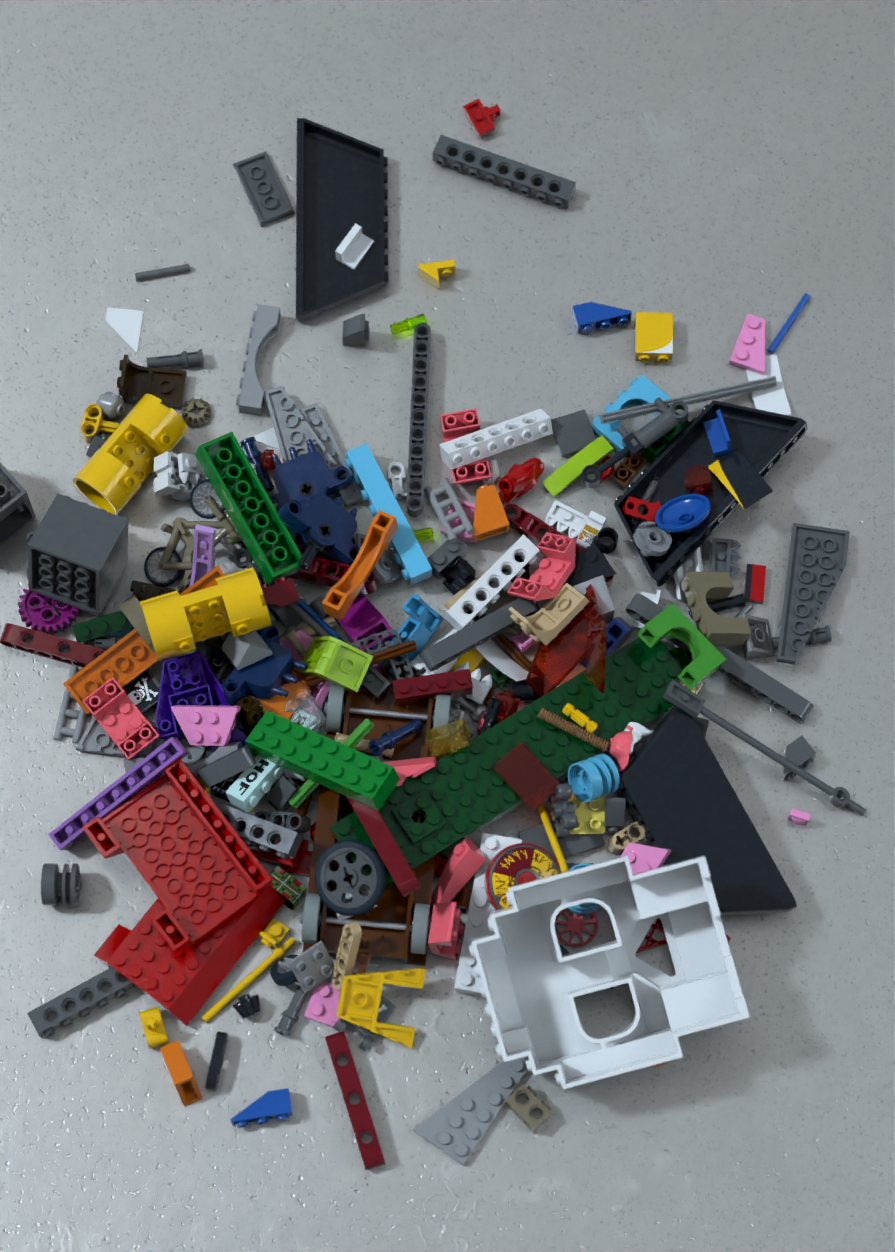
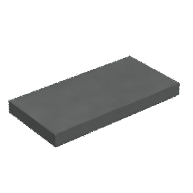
M266 151L233 164V168L260 226L294 214V209Z
M558 820L551 821L552 827L555 823H558ZM543 824L518 832L522 843L540 846L556 859ZM569 834L568 837L557 838L564 859L605 845L602 834Z

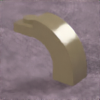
M133 594L118 606L156 655L140 601Z

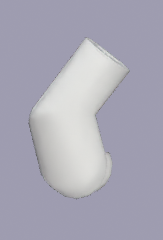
M497 460L489 461L492 478L482 480L485 485H493L500 478Z

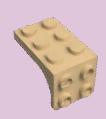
M566 583L560 589L557 596L551 598L534 615L522 616L512 607L508 610L512 613L510 616L512 620L519 624L528 636L530 635L535 642L539 643L541 641L547 646L590 601Z

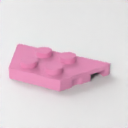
M174 705L171 706V710L190 745L225 746L229 743L231 731L236 724L234 721L237 713L241 710V706Z
M629 842L620 857L627 855L632 874H637L661 867L671 850Z

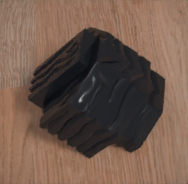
M461 556L457 557V563L443 575L446 580L442 584L453 595L476 579L474 577L476 570L466 560L462 559Z

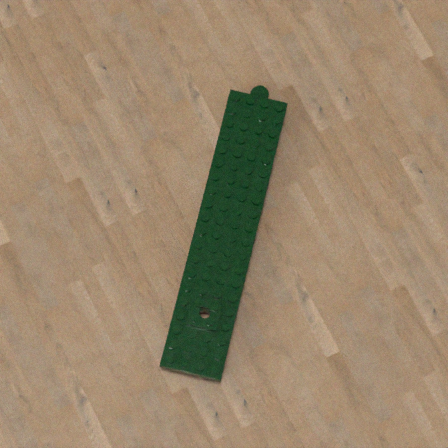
M638 637L439 759L433 768L414 778H408L398 787L395 786L378 812L411 870H414L474 831H481L566 778L569 767L573 763L606 753L604 749L601 751V748H595L593 743L590 745V742H584V740L579 739V736L576 738V735H570L567 731L565 732V729H559V727L551 725V722H545L542 718L537 717L542 708H544V711L547 709V712L550 711V713L555 714V717L556 715H558V718L561 716V719L564 718V720L569 721V724L572 722V725L575 724V726L583 728L584 731L586 730L585 726H580L571 719L570 715L567 716L562 712L567 703L572 704L575 710H580L590 718V721L593 720L598 724V727L592 734L597 735V738H603L609 744L610 739L617 733L624 731L628 723L636 722L646 728L670 711L674 704L663 698V695L672 680L678 683L681 682L678 675L691 663V655L680 647L668 651L662 641H659L650 648ZM355 812L330 826L329 829L338 842L342 840L361 841L377 852ZM420 814L423 816L424 822L416 823L413 821L412 816ZM350 852L348 854V858L350 859L352 864L355 863L357 859V856L354 852ZM383 862L386 872L385 891L393 886L395 882ZM369 864L363 867V873L367 876L372 873V868Z

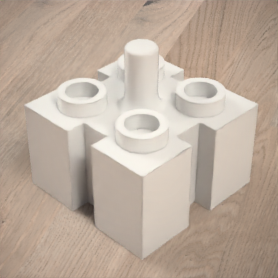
M167 451L154 457V472L157 474V478H154V493L165 497L171 495L172 499L182 502L189 500L195 485L192 483L190 476L185 484L180 479L178 469L179 454ZM198 489L196 490L194 497L198 495Z

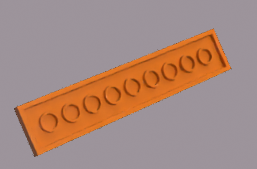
M217 565L179 595L182 596L217 585L215 579L226 575ZM133 629L65 681L63 685L85 713L88 714L90 711L82 702L87 696L112 677L122 688L158 659L136 629Z

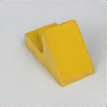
M455 260L418 264V275L437 289H439V276L449 277L455 274Z

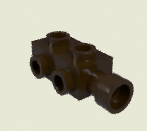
M132 580L130 591L133 592L140 602L160 596L162 589L165 590L166 594L177 590ZM143 585L147 587L146 592L142 590Z
M249 695L236 702L237 706H241L239 712L241 724L248 735H250L263 716L262 704L259 700H255Z

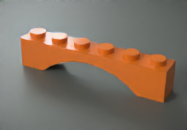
M380 510L377 512L354 562L345 575L331 587L324 598L322 605L326 614L342 621L398 530L396 517Z

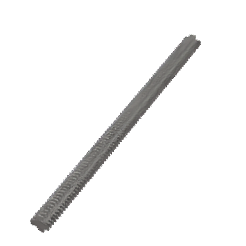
M772 376L716 390L703 391V393L698 392L666 401L663 400L668 408L677 400L684 401L687 406H690V404L694 405V403L698 404V402L703 403V401L707 402L722 397H731V395L744 394V392L748 393L772 386L776 387L777 382L776 377ZM653 402L624 410L611 411V413L600 414L601 424L609 423V421L611 423L613 421H620V419H629L631 416L632 418L642 416V414L644 416V413L648 415L650 413L653 414V412H661V410Z

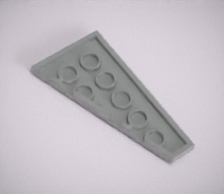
M280 386L264 391L283 462L292 460L289 451L290 447H295L298 456L308 453L306 441L311 439L317 452L322 454L327 461L330 470L339 467L284 388ZM342 474L339 480L346 479V476Z
M93 716L76 750L126 757ZM146 719L157 732L156 723ZM157 738L137 755L151 754L168 739ZM178 739L189 753L181 759L184 764L202 760L207 747L203 745H190L187 739Z
M521 1057L506 1062L503 1060L420 1124L413 1132L462 1165H465L504 1106L505 1101L510 1097L528 1070L526 1059Z

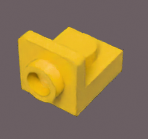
M273 918L266 929L260 932L259 936L262 939L260 942L269 949L271 947L275 949L281 944L290 932V929Z

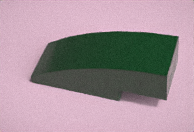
M687 420L675 426L644 449V453L641 456L652 464L653 460L664 452L668 444L673 443L677 439L678 434L685 430L690 422Z

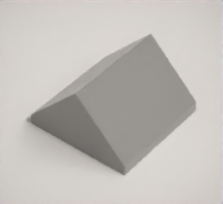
M746 614L742 615L741 618H746L752 633L743 645L745 660L774 656L775 652L768 619Z
M256 631L233 637L232 632H230L221 647L237 670L273 654Z

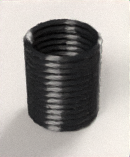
M606 527L599 531L596 544L602 553H612L617 546L618 534L613 528ZM609 536L614 540V543L605 545L600 541V538Z
M539 678L515 681L512 692L518 701L534 700L543 696L544 686Z

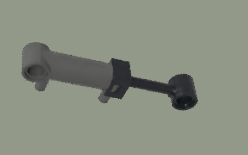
M657 398L654 403L663 413L636 433L632 432L629 434L623 425L617 427V431L624 438L622 439V446L624 448L599 467L595 465L586 466L582 471L584 485L588 488L598 487L601 483L602 473L628 454L633 459H636L644 453V449L678 424L686 422L689 417L687 404L684 401L677 400L668 408L661 398ZM678 409L684 411L681 415H676L674 412ZM589 474H595V479L590 480L587 478Z

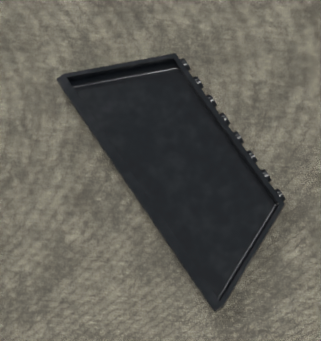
M297 118L296 320L308 319L385 286V282H388V271H385V266H388V255H385V249H388V238H385V233H388V222H384V216H388V205H384V200H388V189H384V184H388V173H384V168L388 167V156L384 157V149L305 118ZM356 223L362 227V234L374 240V243L355 270L336 260L335 250Z
M713 400L702 409L701 414L697 418L695 417L691 420L689 426L678 434L677 439L673 443L666 446L664 452L653 460L652 465L642 471L640 477L628 486L627 491L617 497L614 503L615 510L651 581L658 587L662 586L739 505V502L726 486L708 468L709 465L726 454L714 457L703 422L716 419V410L720 409L731 441L732 450L737 449L764 479L805 435L807 431L806 421L793 416ZM651 483L653 484V487L656 488L655 491H653L652 486L650 485ZM650 485L651 491L654 493L653 495L650 493L652 497L649 502L655 503L659 501L661 506L673 498L686 494H700L707 497L711 504V510L707 518L691 530L678 533L669 532L672 543L666 554L646 557L641 553V550L634 541L633 534L639 525L646 521L636 520V518L634 519L623 513L622 507L630 496L642 500ZM645 508L642 515H646L648 513L647 508Z
M674 705L628 762L626 768L619 774V790L621 792L624 791L626 794V803L630 809H634L636 813L635 819L639 826L643 825L647 841L649 843L652 842L655 847L671 850L663 863L665 866L705 856L721 915L779 913L795 909L797 903L693 716Z

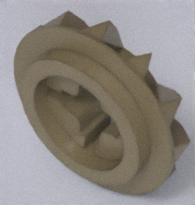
M192 398V400L186 401L182 407V417L191 426L204 425L211 417V407L202 398ZM194 406H196L198 410H202L199 411L198 418L195 415V413H191L194 411Z

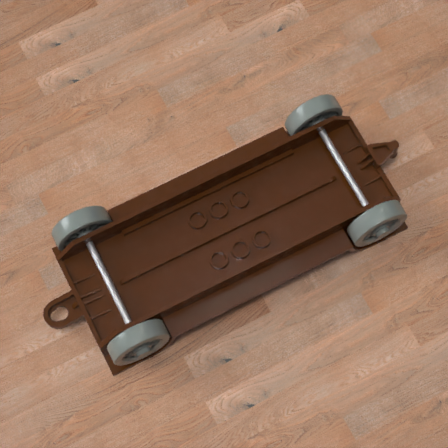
M390 662L384 665L382 676L391 683V686L379 699L364 685H360L358 692L349 689L347 691L346 688L336 684L330 685L328 702H325L324 714H327L326 737L334 740L337 732L351 735L368 718L373 722L374 727L363 739L377 740L385 732L392 733L417 718V720L419 719L422 722L423 729L396 743L391 758L385 756L383 758L397 761L435 756L436 761L446 756L449 725L453 726L454 714H451V695L438 694L436 699L434 695L422 698L412 704L395 706L392 689L393 680L388 677L389 670L392 668ZM403 664L397 666L395 665L396 668L400 667L401 674H399V677H403L405 679V671L403 669ZM320 784L309 887L305 898L304 912L301 911L300 915L302 942L304 943L303 952L319 941H322L329 953H337L344 925L357 922L362 930L355 960L357 974L366 973L365 970L372 957L402 959L404 964L425 966L431 926L430 912L436 856L412 870L421 888L403 897L397 885L394 884L384 891L376 907L364 914L339 921L336 912L329 909L317 893L315 869L321 854L329 846L338 842L330 831V826L355 811L345 795ZM415 814L412 816L414 822H424L422 815ZM333 860L330 864L333 871L339 869V863L336 860ZM353 874L346 878L347 881H351L354 878ZM331 880L328 884L331 891L337 889V883L334 880Z

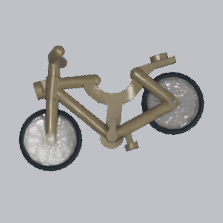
M209 479L202 480L193 487L190 494V505L193 511L201 518L213 519L217 517L219 521H187L179 517L173 521V526L164 523L160 529L171 533L167 546L152 550L147 555L144 563L145 574L153 584L162 587L172 585L180 578L182 570H185V575L177 589H187L190 586L194 537L189 529H195L197 524L221 529L215 536L214 547L223 537L229 534L231 537L224 540L226 545L238 544L240 548L247 549L242 538L236 532L232 520L229 516L225 515V508ZM181 536L187 544L183 562L179 553L175 551Z

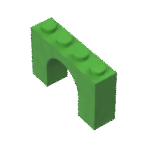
M673 603L647 622L637 634L650 648L667 637L679 639L688 646L692 653L693 661L678 675V678L690 690H693L717 671L726 661V658Z

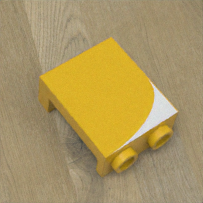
M636 312L635 360L640 362L658 361L660 363L672 361L673 313Z

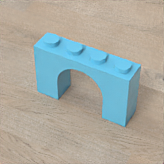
M642 375L639 379L635 378L630 383V387L618 395L614 403L608 404L604 413L624 410L631 406L650 404L657 398H661L662 401L671 398L647 377ZM659 411V412H657V413H656V412H655V413L653 412V415H654L655 417H657V416H659L660 414H662L663 412H662V411H661V412ZM600 415L596 416L592 421L594 434L597 437L603 435L616 453L624 448L622 446V439L624 438L617 431V427L621 425L620 421H613L611 423L609 421V423L601 424Z

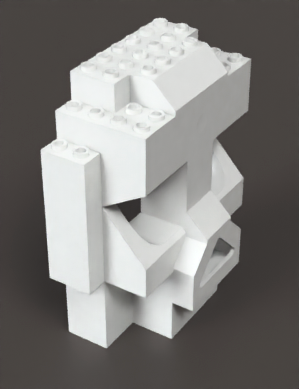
M625 855L509 887V892L505 894L508 905L512 904L513 906L493 911L487 920L490 932L494 931L495 934L473 939L471 941L472 944L469 946L471 957H476L477 961L474 966L476 976L482 979L480 985L482 997H486L488 1001L485 1006L488 1018L492 1017L493 1020L490 1026L493 1038H498L499 1044L496 1046L498 1057H503L504 1062L526 1056L525 1061L528 1072L532 1071L533 1076L557 1069L558 1071H555L556 1081L558 1085L562 1084L563 1089L681 1058L683 1055L678 1040L679 1036L750 1017L726 939L705 856L632 874L628 856ZM587 902L602 905L610 915L616 940L562 955L555 931V919L558 913L567 907ZM656 918L662 921L675 968L674 976H669L636 957V951ZM629 983L635 1005L633 1022L625 1030L602 1039L589 1035L581 1024L574 997Z

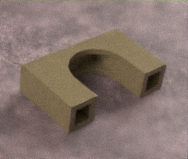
M689 571L682 580L681 586L698 630L712 645H744L752 634L746 618L722 617L712 611L706 599L728 598L734 589L729 572Z

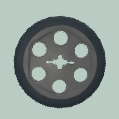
M342 840L332 844L321 854L315 869V886L322 902L332 911L345 916L364 914L379 902L384 893L386 884L385 868L378 853L369 845L357 840ZM350 852H354L357 856L356 862L353 864L348 861V854ZM333 860L339 863L337 871H333L330 867ZM366 864H369L372 868V873L369 876L363 873V867ZM353 874L354 878L351 881H347L346 878ZM331 880L337 883L335 891H331L328 887ZM364 884L370 888L367 896L361 893V887ZM346 892H349L353 898L349 904L343 898Z

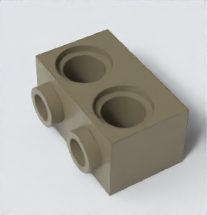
M522 1084L505 1101V1104L534 1133L551 1117V1108L544 1100L540 1102L537 1099V1093L531 1086L526 1087ZM525 1095L528 1098V1102L520 1104L517 1101V1097ZM539 1110L543 1116L540 1119H534L531 1116V1112Z

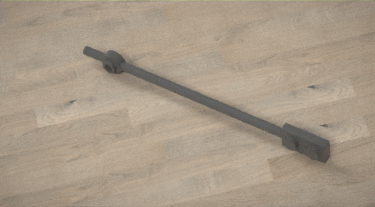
M223 537L220 543L233 554L234 564L242 569L253 567L254 570H257L259 579L266 583L260 570L252 562L253 558L249 551L245 548L238 549L233 544L226 545L224 542L226 537ZM242 557H246L244 562H240ZM295 602L287 605L320 637L331 636ZM373 666L368 667L362 684L379 699L391 686V683Z
M675 680L669 683L663 698L695 718L702 714L829 795V799L835 807L842 808L846 805L861 816L865 814L866 809L852 801L849 792L845 788L836 787L833 789L705 708L703 705L706 700Z

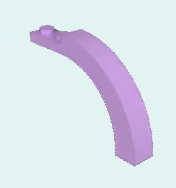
M197 524L194 529L193 565L190 586L215 567V528Z

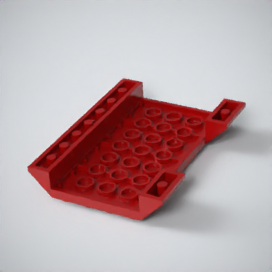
M180 758L163 769L165 774L102 820L97 816L82 827L105 859L125 853L166 909L152 918L151 922L174 952L192 946L257 899L272 881L270 875Z
M269 884L257 899L192 946L174 952L151 922L152 918L166 909L157 898L132 931L118 924L94 954V957L109 968L112 967L169 1010L172 1016L188 1026L286 900Z

